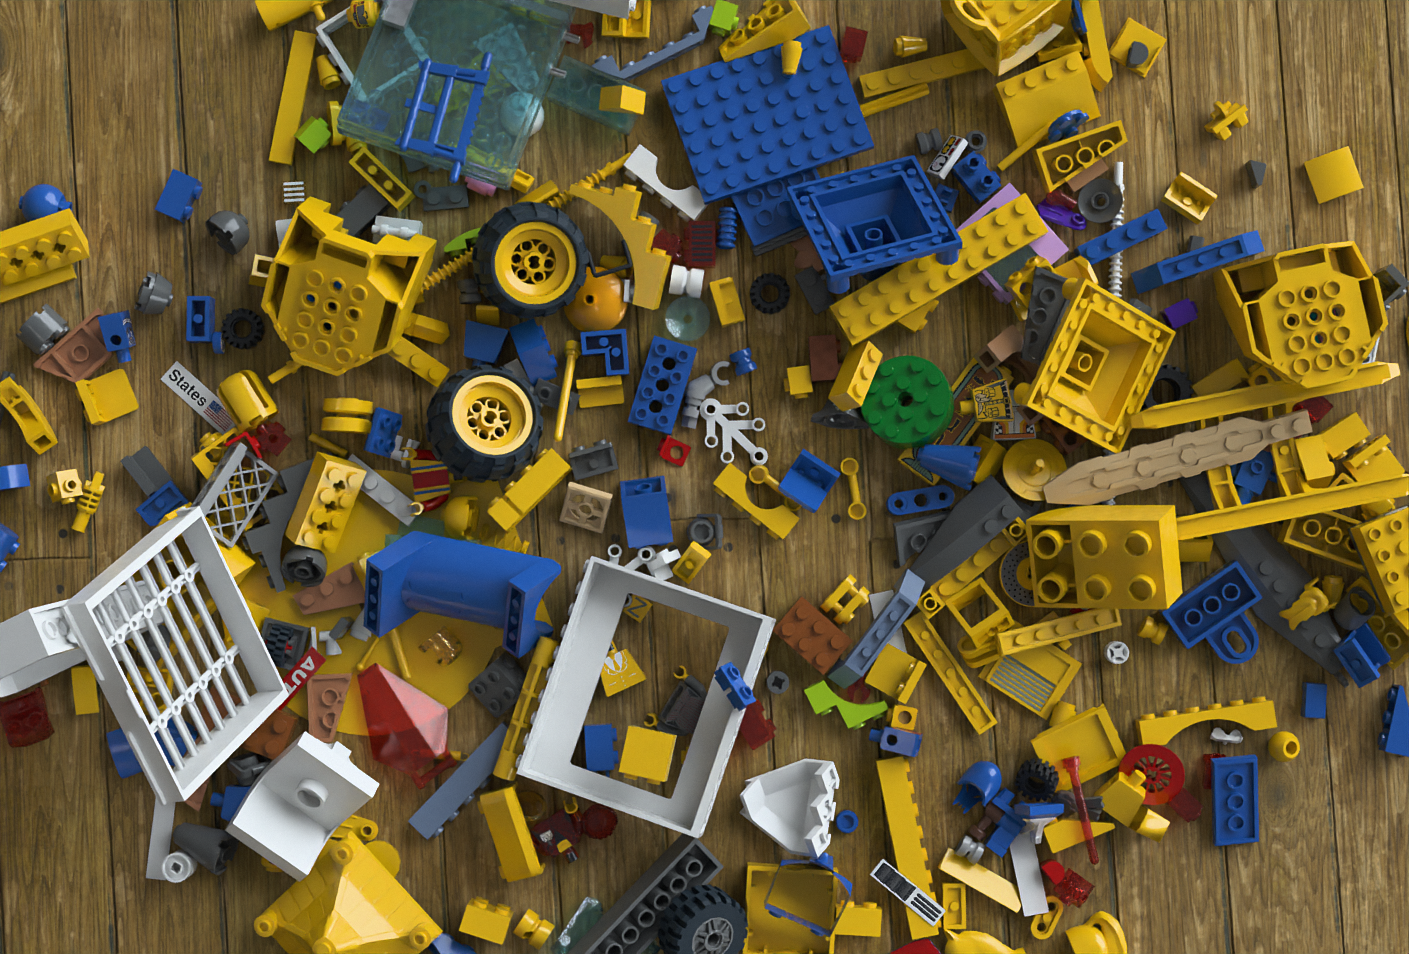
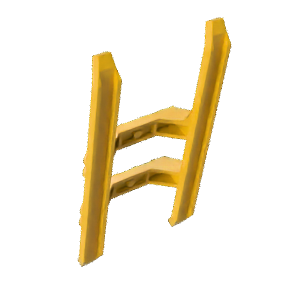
M1377 361L1362 364L1357 370L1358 372L1351 380L1304 389L1298 384L1290 385L1281 380L1155 405L1130 416L1132 428L1158 429L1196 421L1197 430L1218 425L1219 422L1223 421L1224 415L1262 408L1264 420L1291 413L1294 404L1309 398L1383 384L1399 376L1400 370L1396 363ZM1292 437L1269 444L1280 492L1279 498L1242 505L1233 484L1231 469L1228 464L1206 470L1214 510L1176 518L1178 541L1407 496L1409 495V474L1401 473L1330 488L1314 489L1306 483L1302 476Z

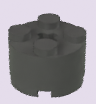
M48 304L41 307L44 309L41 314L36 311L21 326L19 330L22 333H16V337L36 355L48 352L55 346L53 341L58 337L62 338L70 330L67 326L68 322Z

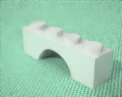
M639 144L623 165L626 170L625 175L633 181L638 179L644 184L642 186L644 190L651 195L655 192L661 197L660 202L669 209L673 206L679 211L677 215L686 222L691 220L694 223L709 205H704L700 191L693 185L683 190H673L664 186L656 174L658 158Z

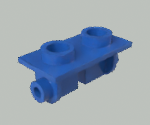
M732 662L719 667L714 672L716 675L714 678L723 691L731 688L732 691L726 696L734 709L737 708L740 712L747 705L756 701L752 690L745 684L739 670Z

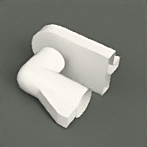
M397 435L395 449L391 453L390 458L402 461V467L407 469L410 467V460L404 461L401 460V457H408V451H399L403 437ZM408 439L406 447L417 449L421 442Z
M310 627L311 639L309 649L313 646L317 650L315 627ZM319 631V641H326V655L342 654V650L336 640L329 636L331 631Z

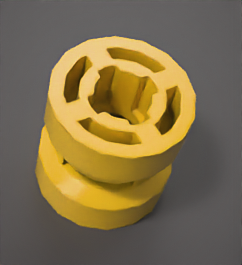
M1147 615L1142 621L1137 635L1142 638H1151L1152 643L1159 645L1166 635L1168 625L1162 622L1157 624L1154 618Z

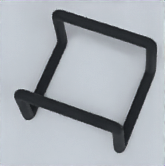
M622 240L621 243L628 264L596 273L591 253L588 251L589 266L593 277L598 278L632 266V260L625 240Z

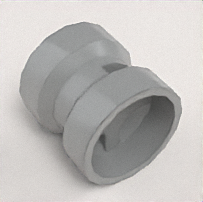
M964 834L956 847L955 854L968 858V861L975 865L981 858L985 845L981 842L972 841V837Z

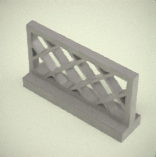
M241 442L232 443L191 505V507L199 506L204 517L207 513L214 512L216 525L209 528L214 538L228 548L234 546L279 475L277 471L248 451V447ZM244 456L251 460L252 469L242 471L241 460ZM259 470H265L270 474L266 483L260 484ZM253 472L255 485L245 487L243 474ZM238 475L240 488L230 490V477ZM256 488L257 497L255 501L248 502L246 489ZM241 490L243 504L233 505L231 492ZM226 493L228 507L218 508L216 499L220 494ZM244 506V518L236 521L234 508ZM229 509L231 522L221 524L219 511ZM232 525L233 535L230 540H227L223 537L222 527Z

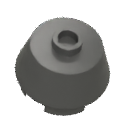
M147 271L146 277L143 278L139 288V300L135 302L134 309L141 311L142 314H162L165 307H169L174 294H171L173 284L158 272L155 274Z

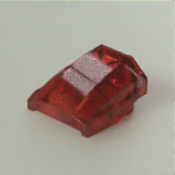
M36 687L34 691L7 701H0V720L6 733L8 744L12 748L33 745L48 739L55 732L48 716L45 697L40 687Z

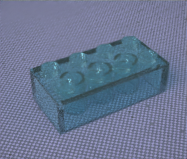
M564 55L558 69L566 71L565 79L554 77L546 95L548 101L630 136L639 115L600 111L601 87L619 85L631 87L646 92L645 100L647 98V90Z

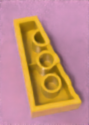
M1118 120L1032 150L1045 193L1055 190L1058 186L1128 142L1122 121Z

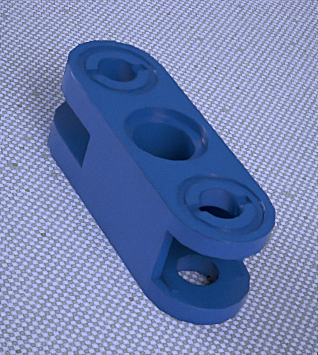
M946 485L898 492L888 497L886 508L893 515L945 508L953 503L954 492ZM940 493L945 494V500L939 499ZM917 494H922L926 499L925 505L922 507L917 506L914 502ZM896 500L901 502L900 508L895 507L894 503Z

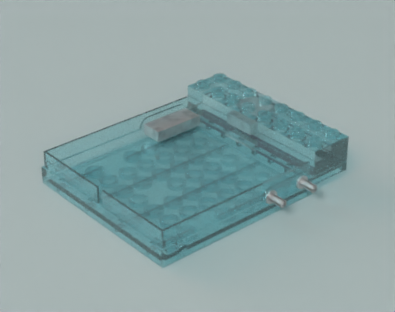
M384 0L338 115V124L336 126L338 133L451 171L454 162L436 156L432 159L430 156L408 149L402 152L399 150V146L394 145L396 140L402 137L410 108H406L404 105L407 98L413 99L421 72L418 62L419 60L423 62L424 59L430 58L434 63L459 65V68L481 70L480 66L485 52H491L493 57L488 70L490 71V77L486 87L483 88L484 97L481 98L482 105L478 106L480 113L476 114L478 121L474 122L476 128L472 130L473 137L470 138L471 144L466 148V162L464 166L461 165L460 174L509 190L552 76L562 79L566 77V71L556 68L565 42L567 40L578 44L580 41V36L569 33L577 7L549 0ZM429 74L422 102L438 106L445 77ZM454 81L437 144L457 148L475 84ZM419 111L411 138L428 141L435 115Z

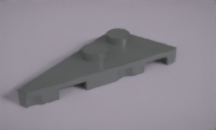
M952 510L893 523L896 559L900 566L906 563L905 560L915 552L920 553L925 549L927 543L934 537L940 525L947 519Z

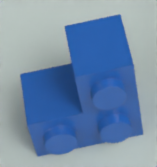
M532 318L510 327L515 347L532 386L537 384L539 378L548 381L558 377L555 371L558 364L554 354H548L551 348L542 325L537 326L535 319Z
M626 329L581 332L583 357L605 355L607 377L618 375L630 376Z

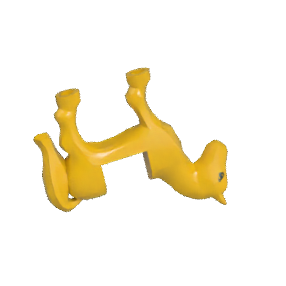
M1104 911L1093 914L1084 925H1078L1065 931L1074 954H1127V943L1119 922L1112 915ZM1095 924H1099L1100 927H1101V930L1098 929L1097 927H1095L1094 925H1095ZM949 929L943 930L948 939L944 950L945 954H1026L1023 947L1012 950L987 933L963 931L957 934Z

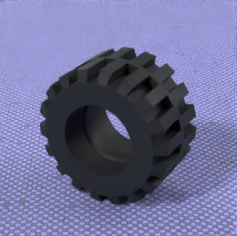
M1161 365L1140 410L1143 411L1158 405L1154 401L1151 391L1154 383L1159 380H1164L1173 387V402L1190 399L1191 394H1194V389L1190 387L1192 384L1191 379L1187 380L1186 377L1188 375L1185 372L1182 373L1177 366Z

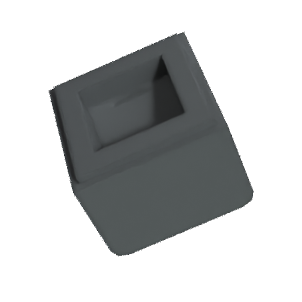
M1249 160L1245 163L1251 186L1256 189L1262 185L1267 165Z

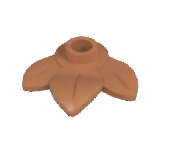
M809 236L791 242L792 247L799 251L794 262L796 268L806 269L813 266L817 272L824 269Z

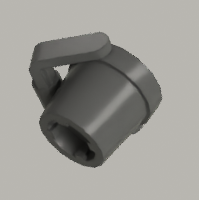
M697 514V518L691 521L687 527V536L690 542L695 541L705 550L721 549L723 538L721 515ZM705 517H715V525ZM715 538V546H707Z
M249 752L230 759L227 766L236 775L240 786H248L254 783L261 772L270 764L271 760L260 754Z

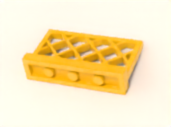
M235 426L190 457L206 480L209 479L215 470L213 465H218V462H211L205 454L211 449L222 450L221 460L224 456V451H227L228 448L223 447V445L218 447L217 445L222 441L223 444L226 443V439L233 433L236 436L241 434ZM244 437L239 439V442L248 447L247 450L254 454ZM241 466L242 469H252V467ZM259 470L260 472H264V474L266 475V483L270 477V474L265 470ZM253 472L250 474L249 483H244L246 486L255 485L252 484ZM234 475L233 481L229 480V483H232V489H235V485L239 484L236 481L237 475ZM275 480L273 483L274 487L271 486L270 489L277 490L279 494L284 493ZM248 489L247 500L248 502H253L255 500L250 499L251 489ZM231 492L233 505L242 504L240 502L243 501L242 498H237L234 492ZM226 493L220 494V499L228 507ZM244 506L234 508L237 521L242 520L245 516ZM260 513L254 518L251 517L244 530L247 531L253 527L256 522L263 518L262 514Z

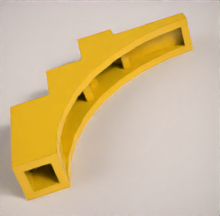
M579 181L578 184H571L570 194L583 198L602 210L623 235L634 267L635 289L632 304L652 310L658 309L672 256L665 255L666 251L658 248H653L651 251L657 224L651 223V219L644 216H638V219H636L642 192L636 191V186L623 184V187H615L614 194L613 189L600 186L598 190L591 188L592 184L584 181Z

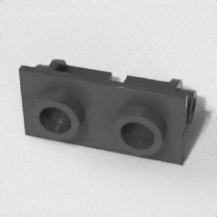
M539 378L533 395L538 396L540 403L558 410L562 387ZM570 391L567 414L573 415L580 398L579 394Z

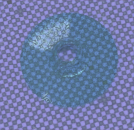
M684 296L676 299L670 304L666 312L665 318L668 330L674 337L683 341H693L705 334L710 324V313L707 306L695 297ZM687 315L692 317V322L688 324L683 320Z

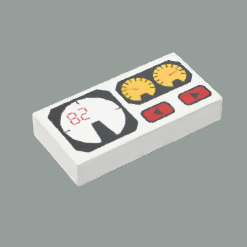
M950 135L927 172L931 176L944 180L968 142L964 138Z

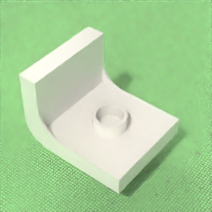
M305 731L261 772L248 790L225 831L300 882L309 874L323 846L333 832L373 797L379 783L359 770L350 761L349 755L351 751L337 741L332 744L321 742Z

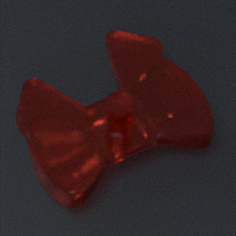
M567 20L564 23L563 29H567L568 33L582 35L584 48L593 43L591 40L594 35V25L592 22L583 25L574 24Z

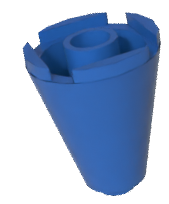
M925 444L924 448L920 447L917 461H920V466L964 490L970 491L972 485L968 483H971L972 479L974 480L980 455L976 454V452L979 453L982 448L978 446Z

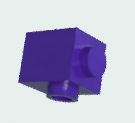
M1189 298L1160 311L1166 326L1172 330L1198 318L1196 315L1198 309L1193 301L1190 302Z

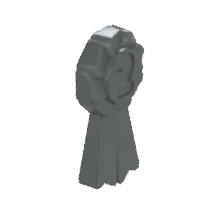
M1066 790L1057 791L1051 798L1053 803L1064 804L1062 816L1069 817L1077 812L1095 822L1098 821L1101 810L1097 808L1102 809L1105 806L1102 802V796L1076 798L1072 792Z

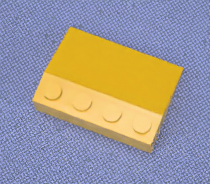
M1079 50L997 83L993 88L994 95L1017 148L1047 123L1050 122L1052 124L1057 118L1069 111L1081 110L1083 113H1087L1089 119L1086 122L1101 116L1089 75ZM1049 134L1045 136L1041 141L1048 139Z

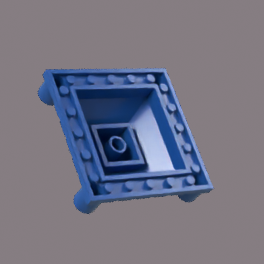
M915 155L787 187L791 215L796 219H800L826 271L827 289L832 293L841 294L846 292L850 287V276L860 273L864 279L874 281L900 266L903 262L929 256L933 253L936 254V260L943 265H952L958 261L959 249H962L963 242Z

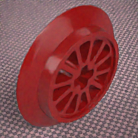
M1144 744L1131 749L1122 758L1118 772H1122L1128 777L1135 770L1141 771L1146 776L1144 782H1147L1145 798L1142 804L1159 805L1172 800L1181 791L1185 781V771L1179 757L1170 749L1157 744ZM1149 756L1155 757L1153 763L1150 762ZM1144 757H1145L1147 764H1145V763L1141 760V758H1144ZM1158 758L1162 759L1159 764H1156ZM1149 769L1152 772L1156 771L1155 777H1152V775L1147 776ZM1157 783H1159L1162 787L1158 788ZM1150 784H1153L1154 789H1149Z

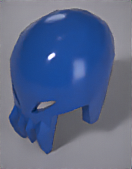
M979 761L969 766L962 777L956 782L958 785L962 784V789L952 805L959 802L958 806L962 805L961 809L965 807L963 814L968 812L978 802H982V806L985 807L1001 787L1002 775L998 766L989 761Z

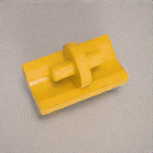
M1216 101L1213 103L1215 111L1210 114L1213 120L1206 124L1204 128L1207 132L1213 133L1218 140L1224 141L1231 136L1227 125L1232 122L1235 128H1241L1248 123L1245 114L1248 109L1245 104L1239 105L1235 102L1232 105L1229 101L1222 104Z

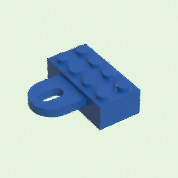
M1236 560L1229 561L1182 593L1167 610H1158L1186 649L1191 648L1205 638L1217 656L1232 664L1248 661L1258 649V634L1243 611L1263 597ZM1230 631H1236L1245 643V649L1242 652L1236 653L1227 641V634Z

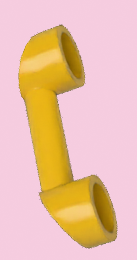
M846 458L841 462L840 467L841 471L848 477L852 504L848 508V513L851 518L860 520L865 517L867 508L861 503L856 476L859 464L854 458Z
M756 465L751 468L749 478L753 483L761 484L765 482L785 498L784 504L790 511H797L801 508L800 504L786 497L778 490L780 483L769 475V471L765 466Z

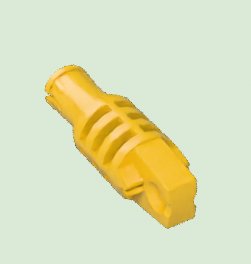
M95 471L92 481L86 480L82 489L83 495L79 497L76 505L78 512L71 526L72 529L85 533L90 516L96 513L105 490V486L101 485L104 473Z

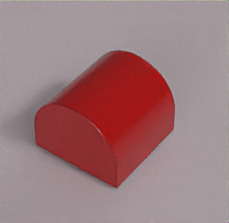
M1046 859L1039 864L1040 869L1054 885L1063 880L1065 871L1059 862L1054 859Z

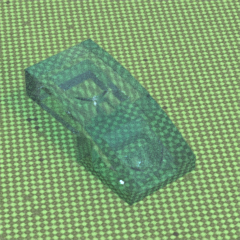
M417 516L408 527L400 520L397 535L405 536L410 532L419 531L443 537L444 522Z

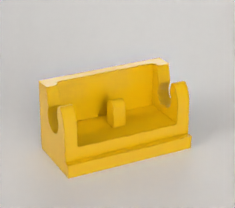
M727 277L710 282L709 287L722 328L745 321L733 278Z

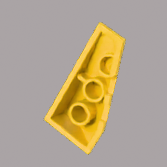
M766 0L763 3L764 8L757 15L752 14L748 18V24L743 29L734 31L718 47L723 60L728 62L782 44L785 40H793L804 34L811 27L795 0Z

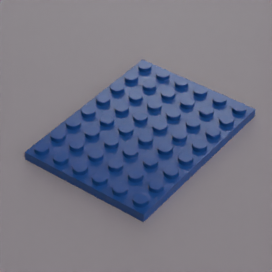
M829 25L806 32L793 39V41L801 42V48H803L795 75L782 73V43L728 62L721 60L661 80L663 91L704 205L874 149L872 138Z

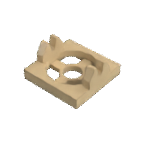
M569 482L559 521L602 533L613 494ZM576 495H585L584 501L579 503L572 501V498ZM592 498L600 502L603 510L594 508L591 503ZM581 505L589 506L591 512L583 513L579 507ZM571 509L576 510V512H577V514L580 516V518L577 517V516L572 512ZM592 515L598 517L597 519H594V520H586L587 518L591 517Z

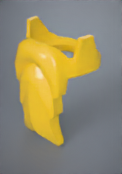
M1318 576L1304 585L1305 591L1299 596L1300 599L1293 602L1292 607L1279 612L1281 617L1289 620L1291 630H1295L1301 621H1307L1313 615L1317 616L1322 612L1325 613L1339 603L1336 601L1329 604L1328 598L1318 587H1314V584L1319 580Z

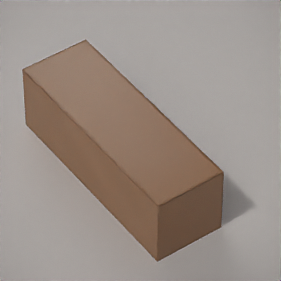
M1101 158L1065 182V185L1073 194L1105 173L1108 167Z

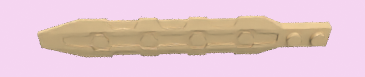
M1302 409L1263 421L1240 416L1219 422L1218 425L1176 434L1173 438L1130 447V450L1113 455L1098 456L1077 462L1042 486L1046 502L1092 505L1134 490L1156 487L1159 483L1173 479L1188 478L1201 474L1205 470L1251 460L1268 444L1313 432L1308 410Z

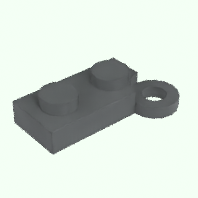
M421 180L414 186V192L417 197L423 199L425 212L469 208L467 185L432 188L427 181ZM420 186H426L427 191L423 194L420 193Z

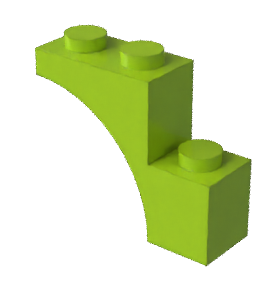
M824 679L803 689L815 714L820 713L821 716L833 711L832 706L836 705L848 729L851 727L853 730L866 725L865 720L871 717L874 720L886 715L885 711L889 709L885 700L869 704H857L846 701L833 693Z

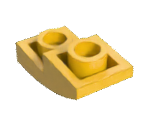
M90 666L71 667L76 715L99 713L97 679Z

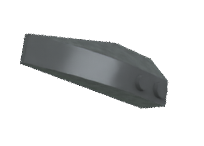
M991 474L955 504L952 512L943 521L937 533L930 539L924 551L910 567V571L925 581L922 592L971 557L1024 512Z

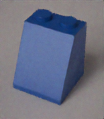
M664 475L620 481L628 547L641 549L647 545L656 544L663 546L673 542Z

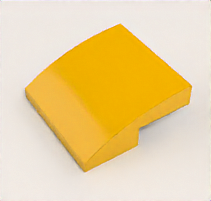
M637 0L634 12L630 11L628 19L603 14L601 35L614 38L649 39L651 0Z
M1349 146L1304 162L1319 204L1364 188Z

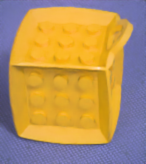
M940 0L943 14L955 33L982 65L997 77L1024 62L1050 42L1065 28L1071 13V0Z

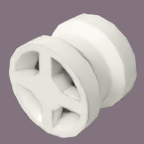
M1112 641L1105 646L1104 656L1111 663L1121 664L1128 659L1129 649L1122 642Z

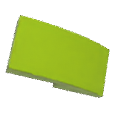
M481 228L458 236L444 247V252L447 255H451V257H459L460 254L464 255L465 251H469L467 242L475 245Z

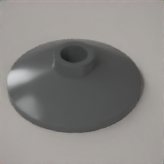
M1103 178L1094 179L1081 189L1078 197V207L1081 214L1094 223H1105L1114 219L1123 205V195L1120 188L1113 181ZM1104 198L1106 200L1105 204L1099 206L1098 201Z

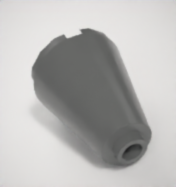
M187 822L177 825L173 832L174 842L214 875H220L227 869L224 865L227 860H233L239 844V840L225 830Z

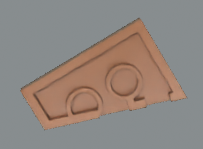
M353 673L315 674L308 680L309 734L321 742H333Z

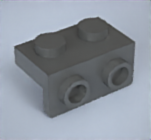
M605 439L594 442V447L585 449L583 445L571 449L572 453H569L568 457L575 481L619 469L611 442L607 443Z

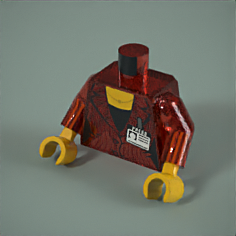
M572 797L573 803L570 805L566 804L564 800V808L529 830L536 852L544 856H551L552 858L562 853L568 864L580 857L574 845L581 841V836L584 833V817L575 797Z

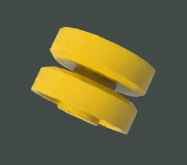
M346 397L323 399V411L337 415L336 417L322 418V431L370 434L372 422L367 419H360L358 416L373 414V402Z

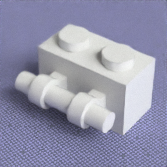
M376 215L375 225H372L371 230L373 234L372 242L377 244L386 234L409 241L416 233L422 235L423 224L421 221Z

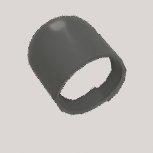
M1353 587L1336 604L1333 611L1334 619L1340 627L1347 630H1356L1374 615L1376 610L1375 602L1372 596L1362 587ZM1350 594H1358V596L1368 602V609L1364 613H1361L1355 605L1350 603Z

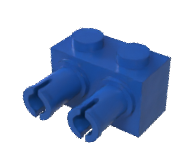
M973 150L954 165L950 171L976 204L979 205L1001 187L999 183L1001 179L995 171L992 170L990 172L986 167L987 162L980 153L976 154Z

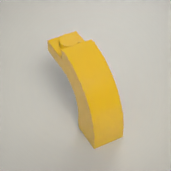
M10 376L1 381L0 402L19 424L26 442L39 455L56 445L58 441L52 427L27 391L21 385L18 386Z

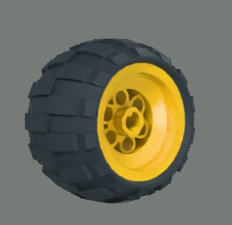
M518 202L494 213V216L487 223H484L478 232L479 235L472 252L473 273L484 296L505 313L528 319L555 314L563 306H568L576 298L575 295L579 288L584 285L587 277V263H589L584 235L578 225L559 209L544 203ZM525 241L530 242L528 250H523L522 244ZM540 244H545V252L540 253L538 250ZM514 254H519L520 260L517 263L512 262ZM531 256H536V265L529 267L530 262L528 259ZM549 259L548 267L545 268L544 262ZM524 269L526 272L525 276L518 278V271ZM540 272L541 276L534 279V274Z
M476 365L468 370L462 369L451 375L441 384L430 400L427 409L428 422L425 424L427 440L432 443V453L437 461H442L448 467L447 471L455 476L462 475L467 477L469 481L479 483L486 480H492V482L499 481L520 471L537 451L539 439L543 433L544 419L540 416L542 407L538 396H534L530 391L531 385L524 378L519 379L512 374L513 371L501 366L495 369L491 365ZM472 409H479V412L476 413ZM485 417L490 419V424L484 420ZM468 421H472L475 427H470ZM495 430L499 431V437L496 436ZM479 433H483L486 436V440L481 439Z

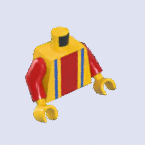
M412 447L401 448V450L408 451V457H401V460H410L415 502L408 504L407 507L414 506L416 509L415 513L410 514L411 517L419 515L421 512L436 510L448 500L449 494L453 493L452 483L464 482V476L460 475L457 477L447 471L448 467L442 461L438 462L431 450L413 449Z

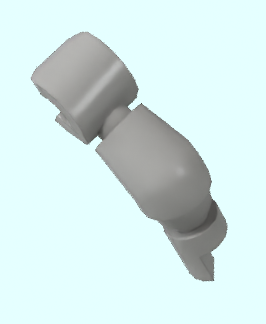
M716 362L711 366L709 376L705 374L690 381L684 393L687 406L683 408L682 415L684 416L681 426L696 429L700 411L697 408L701 406L705 396L715 388V384H730L728 380H720L717 377V370L722 366L728 367L730 365L729 362Z

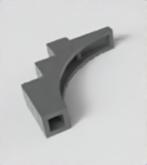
M330 451L327 452V453H324V454L332 455V453H331ZM315 457L279 470L280 476H277L281 489L286 488L287 491L262 500L263 506L259 507L263 519H269V522L244 531L246 537L242 538L246 551L251 549L252 554L262 552V555L258 557L262 567H268L270 575L267 576L268 583L271 589L276 588L277 593L286 590L281 573L280 560L282 537L288 520L294 512Z

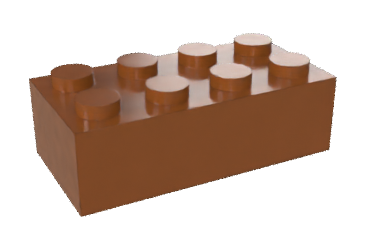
M211 687L210 695L222 719H224L228 712L216 687ZM228 690L236 707L241 703L240 697L237 693ZM204 704L201 716L210 732L216 726ZM275 709L239 747L274 760L290 745L300 717Z

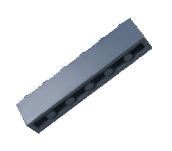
M504 721L408 820L427 840L431 836L436 838L444 830L441 825L447 819L451 822L460 813L457 808L462 803L467 806L475 797L473 792L478 787L483 789L491 780L488 776L494 771L509 727Z

